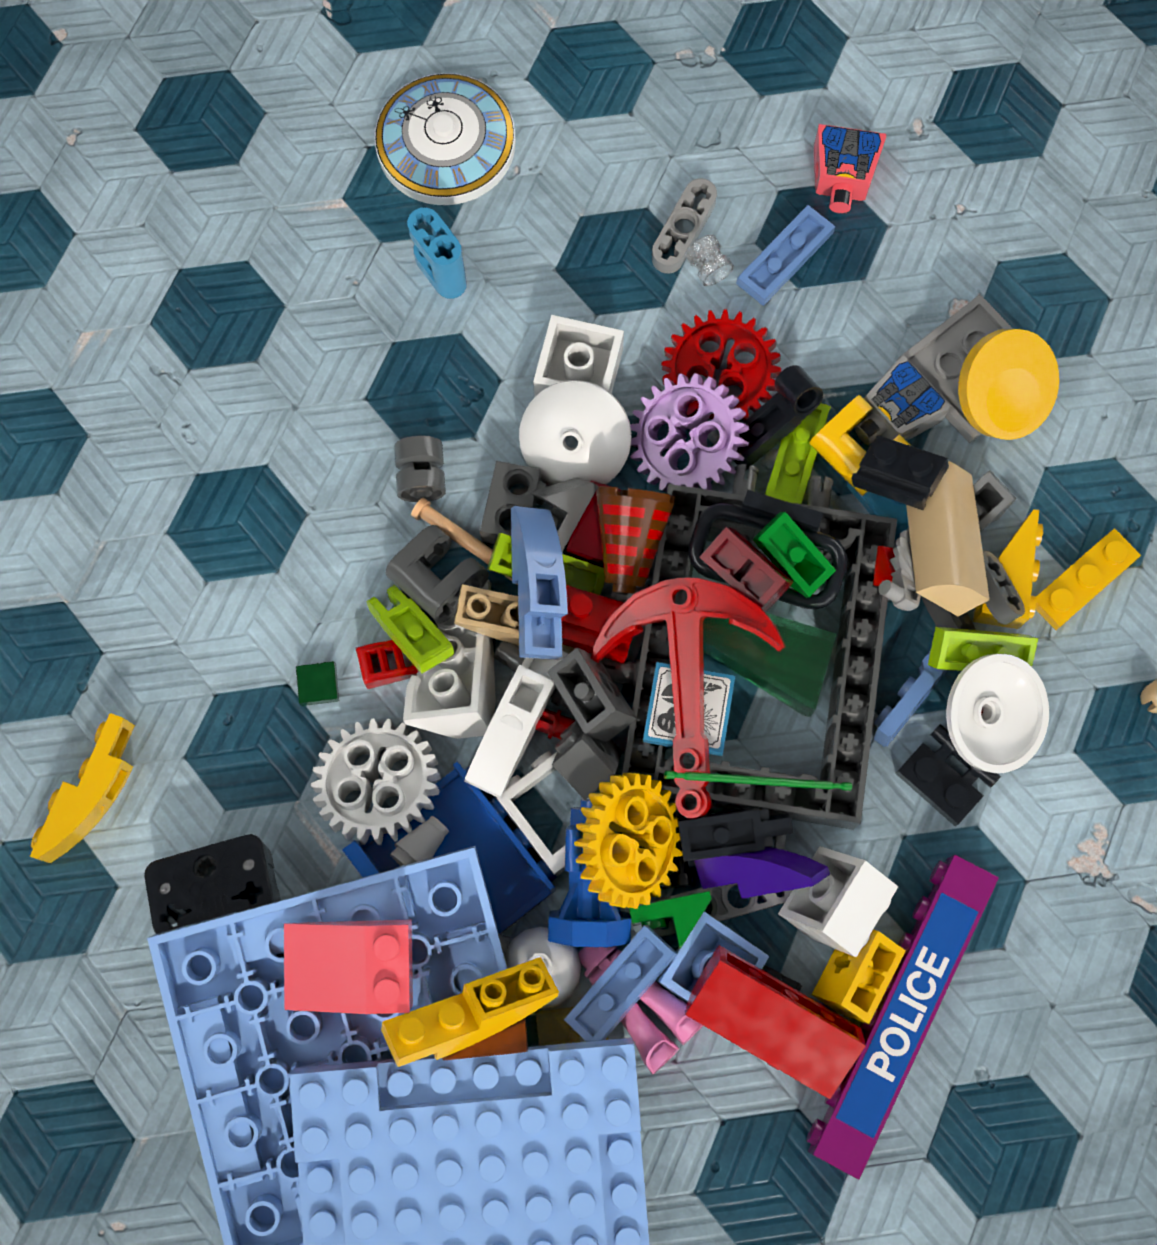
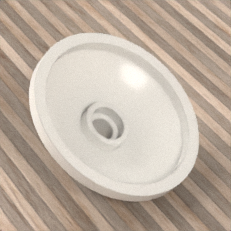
M568 380L547 387L529 403L520 423L519 441L524 460L528 467L541 469V481L547 483L548 486L577 477L606 485L620 472L631 448V427L624 408L609 391L587 381ZM572 435L576 437L578 446L575 448L567 446L565 442L566 436Z
M1007 654L985 655L972 661L958 675L951 688L946 709L949 736L958 754L974 768L992 773H1006L1016 770L1026 764L1036 754L1047 732L1049 702L1041 678L1024 660Z

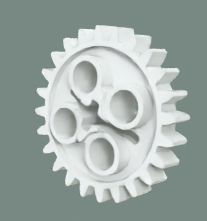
M373 718L370 720L369 729L364 730L360 723L356 722L354 734L350 735L346 730H341L343 738L341 743L334 740L328 741L333 751L331 754L319 753V757L325 763V766L313 767V772L321 780L312 782L311 787L316 793H320L313 798L317 807L322 808L319 814L324 821L331 820L329 826L335 833L343 828V836L346 840H350L357 832V839L362 845H365L369 836L372 835L376 843L381 845L384 834L389 833L395 842L398 841V829L403 828L407 833H410L412 831L410 821L414 819L421 823L425 822L420 811L422 808L434 809V805L428 796L439 795L440 791L437 785L431 782L441 779V775L438 769L433 768L438 764V761L434 754H429L432 749L428 741L421 742L422 738L417 730L408 735L409 729L403 722L395 730L391 719H387L383 727L379 728ZM386 749V751L383 753V755H382V757H381V761H380V760H379L380 752H381V750ZM370 755L365 764L354 765L355 760L359 756ZM397 761H408L407 765L402 770H391L392 766ZM361 791L356 801L345 803V798L349 793ZM392 796L399 797L394 807L382 808L387 798ZM372 802V811L370 813H366Z

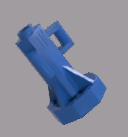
M581 799L580 807L571 808L570 826L566 828L565 871L569 872V891L561 908L549 912L548 941L571 947H613L629 944L631 941L630 913L620 911L619 907L610 906L609 902L599 901L598 893L588 891L591 880L581 879L580 877L586 868V864L576 863L575 860L583 853L582 847L574 845L576 840L583 838V832L576 828V824L585 823L587 819L581 812V808H591L593 806L590 799Z

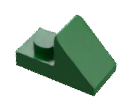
M786 512L778 513L752 539L771 562L793 581L790 587L806 598L810 597L836 571Z
M708 891L650 903V905H639L637 909L629 908L633 926L641 925L642 927L647 925L652 930L667 927L665 920L673 918L678 945L681 949L703 912L706 911L711 903V894Z

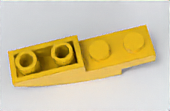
M109 713L107 720L99 725L94 738L96 745L91 757L86 758L80 767L78 774L80 782L78 786L63 781L60 789H56L51 795L48 802L49 814L44 825L36 830L32 838L31 847L33 850L30 857L52 863L79 843L103 818L123 789L134 767L121 759L135 727L134 724L123 717Z
M539 957L466 983L460 994L410 1011V1013L382 1022L381 1031L397 1067L432 1054L438 1060L472 1046L517 1023L558 997L559 991L542 958Z

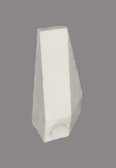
M487 580L482 589L491 590L489 580ZM454 615L446 622H436L438 629L452 644L454 655L423 674L418 671L416 676H411L406 688L403 722L406 725L455 739L484 736L495 714L496 704L493 638L454 624Z

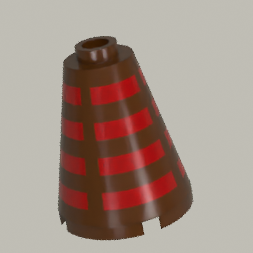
M597 487L605 583L613 584L612 591L635 594L636 586H645L670 517L675 496L631 488L618 492V487Z

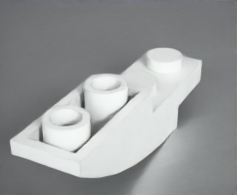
M562 651V657L556 660L525 658L522 665L518 666L478 747L464 782L501 798L556 688L547 671L568 655L567 653Z

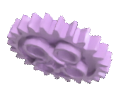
M696 373L692 376L691 382H689L685 375L679 374L677 385L670 379L665 378V390L662 391L652 386L654 398L649 400L648 398L641 397V401L646 407L645 410L633 411V414L640 421L639 424L630 425L631 430L637 432V437L631 439V445L638 447L639 450L631 455V459L643 461L637 471L642 474L650 473L647 482L653 485L660 482L659 490L667 492L668 484L698 488L700 485L702 489L712 490V480L721 485L725 484L722 476L724 471L732 474L736 473L734 467L730 464L732 460H744V457L736 451L738 447L748 446L749 443L739 437L740 433L749 430V426L738 422V420L746 415V412L741 408L733 409L739 402V399L734 395L726 397L729 388L723 384L716 388L717 381L711 377H708L703 384V378ZM693 401H698L699 409L697 413L692 417H687L686 410L688 405ZM710 414H714V418L711 421H707ZM664 424H668V435L665 439L659 441L657 438L659 428ZM691 429L689 432L691 439L686 442L684 441L687 438L685 431ZM714 430H719V441L716 445L708 447V435ZM665 449H669L666 455L663 457L662 452ZM684 453H688L690 456L688 466L683 470H679L677 467L679 457Z

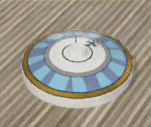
M432 74L418 78L401 87L382 108L375 128L376 152L386 177L405 195L428 204L454 205L465 203L484 195L504 177L512 163L515 152L514 122L505 101L487 84L461 74Z

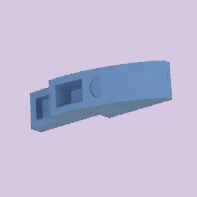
M513 506L511 508L512 583L518 584L519 657L556 660L562 657L561 618L568 614L565 570L559 536L550 510Z

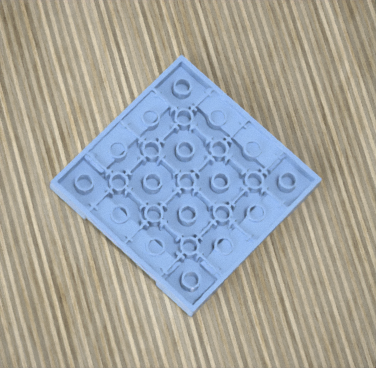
M476 846L248 910L226 914L161 932L147 938L224 1245H303L299 1173L294 1153L290 1073L297 1067L394 1059L381 1031L382 1022L405 1014H352L285 1010L284 923L412 919L413 1006L411 1011L460 994L463 991L464 984L507 969Z
M632 1038L528 1047V1051L523 1053L444 1061L442 1058L436 1060L434 1055L400 1067H397L394 1059L297 1067L290 1073L294 1153L299 1173L303 1245H649L635 1048Z

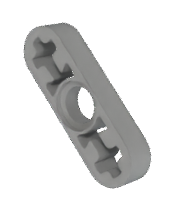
M700 178L691 181L686 186L653 245L652 263L658 271L674 273L682 267L715 207L717 190L711 181ZM700 193L706 194V199H701L696 212L692 209L695 196L698 197ZM680 219H688L694 224V229L688 233H682L675 228L674 224ZM673 240L676 242L674 256H670L668 260L663 259L662 253L668 252Z

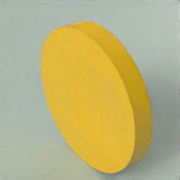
M1021 329L994 331L980 339L973 346L962 365L958 382V395L964 416L973 428L986 436L1005 440L1024 437L1035 431L1046 420L1053 409L1059 389V369L1050 346L1037 334Z

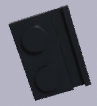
M877 435L861 460L859 470L856 474L852 475L851 479L854 487L924 510L928 497H932L949 468L948 458Z

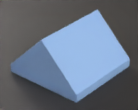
M703 912L682 948L678 947L676 951L678 955L664 970L658 982L678 998L688 1003L699 976L719 945L760 969L763 968L769 956L715 918Z

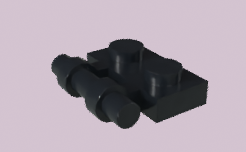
M939 724L930 736L941 744L940 748L933 752L927 745L922 743L895 774L950 823L957 826L984 796L972 784L980 778L991 788L1001 776L998 773L979 770L968 764L956 751L948 730ZM950 754L968 768L963 776L945 762Z

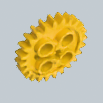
M623 773L622 776L611 775L610 782L599 783L600 794L590 793L588 795L593 806L591 808H581V812L587 819L585 823L576 824V828L583 832V838L574 842L575 846L583 848V853L575 859L576 863L586 864V868L580 877L581 879L591 880L588 891L598 893V900L609 902L610 906L637 909L639 904L650 905V896L661 897L660 885L670 886L671 882L667 875L668 871L677 872L678 870L677 866L672 862L674 856H682V852L676 848V842L680 841V835L676 833V827H678L677 819L679 818L673 817V813L677 809L676 804L668 802L671 791L661 790L662 782L651 780V775L639 773Z

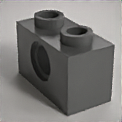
M576 648L547 672L584 734L608 742L637 718L601 661L595 662L591 659V653Z
M575 721L561 733L560 737L562 740L555 746L557 754L552 766L586 800L589 798L588 795L590 793H594L599 789L600 782H608L610 776L616 774L622 750L612 739L604 742L585 735L578 722Z

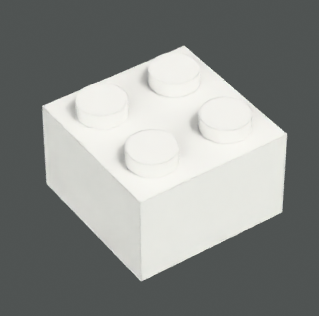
M551 315L533 381L534 396L536 397L541 391L553 384L568 380L591 382L603 387L612 394L623 352L624 331Z
M819 846L812 859L828 866L830 875L812 887L792 890L778 914L810 939L857 957L860 950L867 944L870 934L881 915L888 909L891 898L898 886L866 860Z

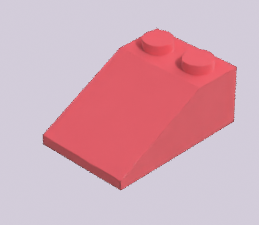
M412 919L284 923L285 1010L352 1014L410 1013L413 1006Z

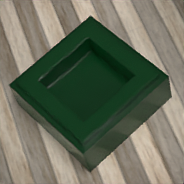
M334 661L296 666L298 698L301 706L339 701L337 668Z

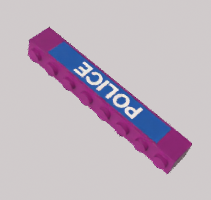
M957 855L947 858L945 862L938 861L929 879V882L933 883L934 886L928 898L922 896L914 909L912 917L917 922L911 934L905 932L898 943L906 951L870 1024L861 1022L860 1028L865 1030L863 1036L866 1046L831 1099L825 1098L824 1103L829 1105L823 1121L817 1118L808 1133L806 1141L811 1144L808 1150L810 1154L858 1180L860 1179L999 877Z

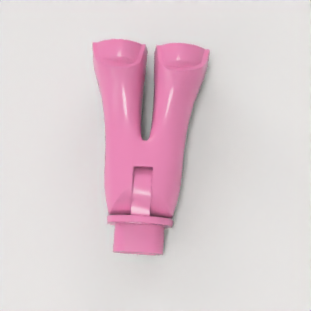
M617 946L584 947L578 953L580 962L586 969L584 975L590 980L592 986L622 952ZM657 981L639 999L653 1011L682 1045H685L703 1027V1025L685 1015L687 1003L671 994ZM637 1003L620 1021L634 1041L644 1064L652 1075L662 1068L680 1049L649 1019Z

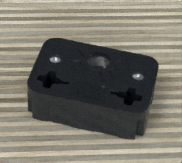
M253 834L239 836L155 860L147 866L144 873L152 926L156 934L281 900L274 873L272 854L262 840ZM215 866L216 869L212 871V875L206 878L204 874L208 872V868ZM261 892L262 894L257 896V903L252 904L251 902H253L256 899L255 894Z

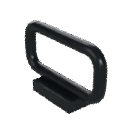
M747 490L742 508L732 504L719 503L709 506L700 514L688 550L690 563L697 573L706 578L728 584L700 558L704 553V547L713 522L723 518L762 530L778 513L786 512L816 547L829 552L832 558L831 565L836 571L826 580L821 592L806 598L795 589L788 588L778 600L804 609L817 610L827 607L836 599L845 576L848 557L844 546L838 539L817 531L822 520V512Z

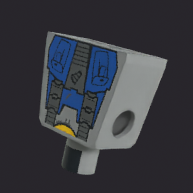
M903 355L865 396L864 399L873 409L865 417L866 419L855 427V432L859 439L867 445L872 443L877 435L893 440L900 434L908 441L942 422L951 405Z

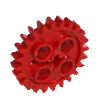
M727 309L723 310L721 319H716L712 310L708 311V321L705 322L695 315V326L693 328L685 323L681 324L683 337L675 334L671 335V341L676 348L665 347L664 349L665 356L671 360L661 362L662 370L668 372V374L662 377L663 385L665 378L670 379L677 385L679 374L685 375L688 380L694 373L716 380L715 369L721 367L727 342L733 340L734 344L727 356V369L722 371L718 386L721 384L726 387L734 385L742 389L743 392L737 397L739 402L733 409L741 408L744 410L746 415L741 419L745 421L749 418L748 412L750 410L756 412L761 407L760 401L766 403L772 398L768 391H776L774 387L775 380L772 378H777L781 372V367L775 366V364L780 362L781 355L777 352H771L776 347V340L769 339L764 341L768 329L764 327L755 331L756 319L754 317L746 324L742 323V312L740 311L734 320L729 319ZM708 341L719 345V348L711 353L703 351L700 347ZM749 352L755 358L750 363L744 364L738 362L735 357L739 353ZM693 401L688 405L687 417H692L697 413L699 409L698 401ZM710 414L709 418L713 419L714 414Z

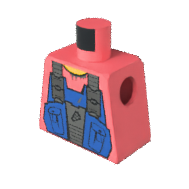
M819 124L814 142L815 191L819 195L831 196L829 204L831 211L847 213L851 209L852 200L863 201L866 199L886 140L885 133Z

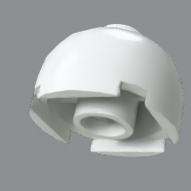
M540 926L526 929L514 937L508 945L504 956L507 969L541 957L559 994L558 997L540 1009L558 1006L572 995L579 984L582 966L576 947L549 942L547 927Z

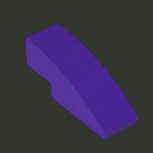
M765 847V850L694 860L703 889L737 883L742 899L812 887L830 875L828 866L806 856L771 847Z

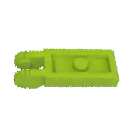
M393 585L387 589L388 598L395 606L390 610H387L376 597L366 601L369 611L383 630L421 674L454 655L453 646L419 606L411 598L408 599L397 586Z

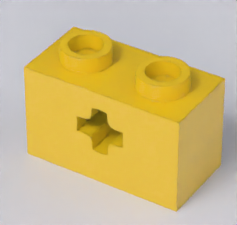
M873 929L867 944L860 950L857 957L834 949L811 995L841 1015L870 1024L906 950L878 930Z

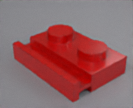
M566 585L568 614L561 618L562 644L592 653L603 626L609 617L624 603ZM632 638L619 644L604 658L624 664Z

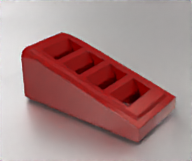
M393 640L356 647L363 682L367 689L410 679L412 675L416 676L419 671L414 665L405 667L402 651ZM394 653L397 669L390 670L387 654ZM371 658H379L382 672L374 673Z

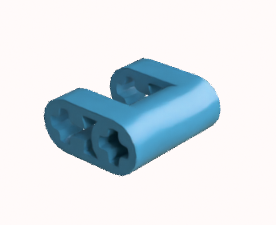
M426 207L414 210L408 217L407 226L409 235L415 244L413 250L417 266L442 297L454 299L461 296L466 290L467 279L462 249L458 239L433 209ZM422 222L427 226L431 224L433 235H429L423 228L419 229L418 224Z

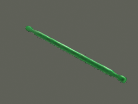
M667 770L664 772L665 779L683 778L693 781L852 790V783L850 782L833 783L832 781L698 772L677 773Z

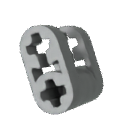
M430 525L423 529L391 559L386 568V576L435 622L443 623L456 614L461 585L483 588L488 580L489 573L474 558H468L456 566L443 580L438 578L430 569L445 556L452 541L437 525Z
M984 551L983 556L990 598L985 604L998 622L1007 625L1025 613L1024 604L998 558L991 552ZM922 596L925 607L937 627L976 630L967 612L957 617Z

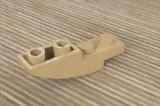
M462 584L454 624L519 646L518 596ZM562 644V651L567 654L576 649Z

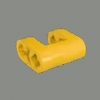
M858 395L811 439L809 444L861 496H864L868 491L854 487L851 477L859 470V464L866 451L848 433L870 413L873 407L861 395ZM900 434L893 439L894 441L911 446Z

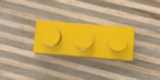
M1114 528L1036 596L1035 610L1055 630L1059 629L1134 563L1141 554Z

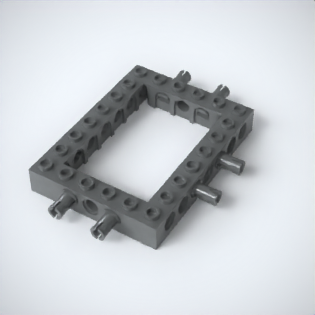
M746 464L735 466L736 473L734 475L732 493L668 484L667 494L675 496L657 550L652 585L664 580L693 578V566L690 563L688 550L700 514L709 506L719 503L732 504L742 508L747 490L755 492L757 475L759 474L757 467L749 466L747 480H745ZM813 476L809 478L810 485L807 505L793 504L822 512V520L817 531L838 539L844 546L848 557L819 781H832L833 783L850 782L852 783V790L709 782L705 788L711 796L710 809L713 807L728 810L758 807V809L768 808L769 815L788 813L792 820L854 830L861 824L888 602V598L879 593V586L873 585L878 546L894 548L897 519L830 509L834 480L825 477L820 491L821 476ZM723 518L713 522L707 541L713 542L725 527L736 529L753 546L760 549L752 540L761 531L760 529ZM817 547L827 560H832L828 551ZM636 587V593L646 588ZM680 590L676 594V602L682 605L687 600L685 590ZM612 591L611 599L625 603L633 594ZM665 620L645 626L641 657L636 659V662L625 661L623 664L608 658H603L601 662L614 682L632 685V689H635L632 711L637 719L629 726L622 774L639 773L651 775V780L662 782L661 790L671 791L669 800L675 801L680 788L674 782V779L664 778L665 770L674 771L673 756L666 760L664 759L666 746L643 742L656 662L670 664L668 630ZM685 755L683 763L690 769L694 766L695 760H690V755ZM721 761L720 764L709 762L710 773L818 780L816 777L808 774H801L799 777L785 773L769 772L770 768L761 767L758 771L729 766L730 762ZM692 794L687 795L685 798L687 808L693 810L697 806V799ZM786 835L773 836L772 838L775 840L774 848L785 850Z

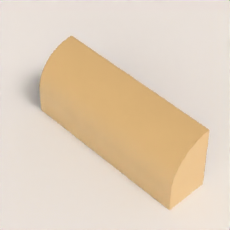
M948 461L949 468L932 497H928L924 510L906 505L916 593L958 617L989 601L990 598L972 474Z

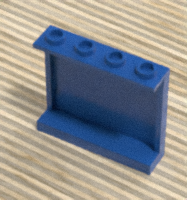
M457 761L453 764L455 769L435 784L440 791L439 795L428 796L434 805V809L422 808L420 812L425 821L434 816L449 830V833L444 837L443 842L433 857L476 846L497 925L496 928L498 933L502 934L556 891L552 881L557 877L542 859L536 863L527 850L532 845L519 828H516L514 831L510 830L503 820L508 814L494 796L487 800L479 788L464 782L470 766L464 770ZM414 819L409 822L412 831L422 824ZM403 828L397 830L398 841L409 834ZM389 833L384 834L381 845H378L373 836L370 835L365 845L354 840L342 849L362 878L400 867L390 855L396 849L394 844L398 841L394 842Z

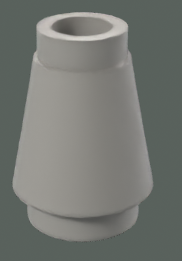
M431 816L427 821L394 844L396 849L390 855L400 866L432 858L443 842L444 837L449 833V830L437 818Z

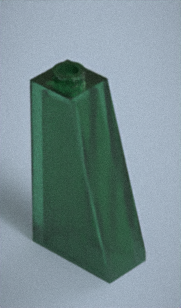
M767 613L780 632L786 646L779 652L756 634L729 624V619L710 617L704 619V653L801 715L812 716L816 710L836 639V633Z

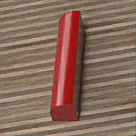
M721 945L717 947L699 976L685 1010L686 1016L828 1099H831L866 1046L860 1027Z

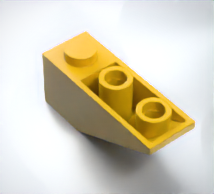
M1033 509L998 556V560L1022 599L1025 613L1009 624L1003 625L993 617L987 605L983 603L975 607L973 622L1020 629L1029 618H1033L1036 609V596L1031 595L1032 582H1036L1040 570V561L1035 559L1036 546L1040 545L1043 536V524L1038 523L1039 510Z

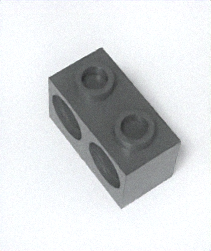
M496 461L480 528L483 543L495 545L499 533L511 536V531L503 529L501 525L505 520L511 519V508L513 506L536 508L537 505L544 504V501L531 494L534 490L547 487V483H542L541 469ZM516 484H523L529 488L522 495H514L509 491Z

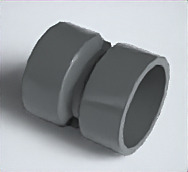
M411 436L397 441L394 445L395 465L400 470L396 474L398 498L408 502H418L421 498H425L428 501L442 498L446 494L445 474L440 469L444 464L442 441L431 436Z

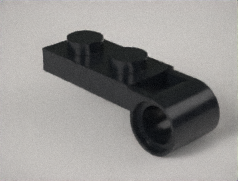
M792 365L780 372L774 384L777 393L743 422L749 426V430L740 433L739 437L749 443L748 446L738 447L736 451L744 457V460L733 461L737 465L746 464L745 471L800 425L801 421L811 414L822 402V389L801 366Z

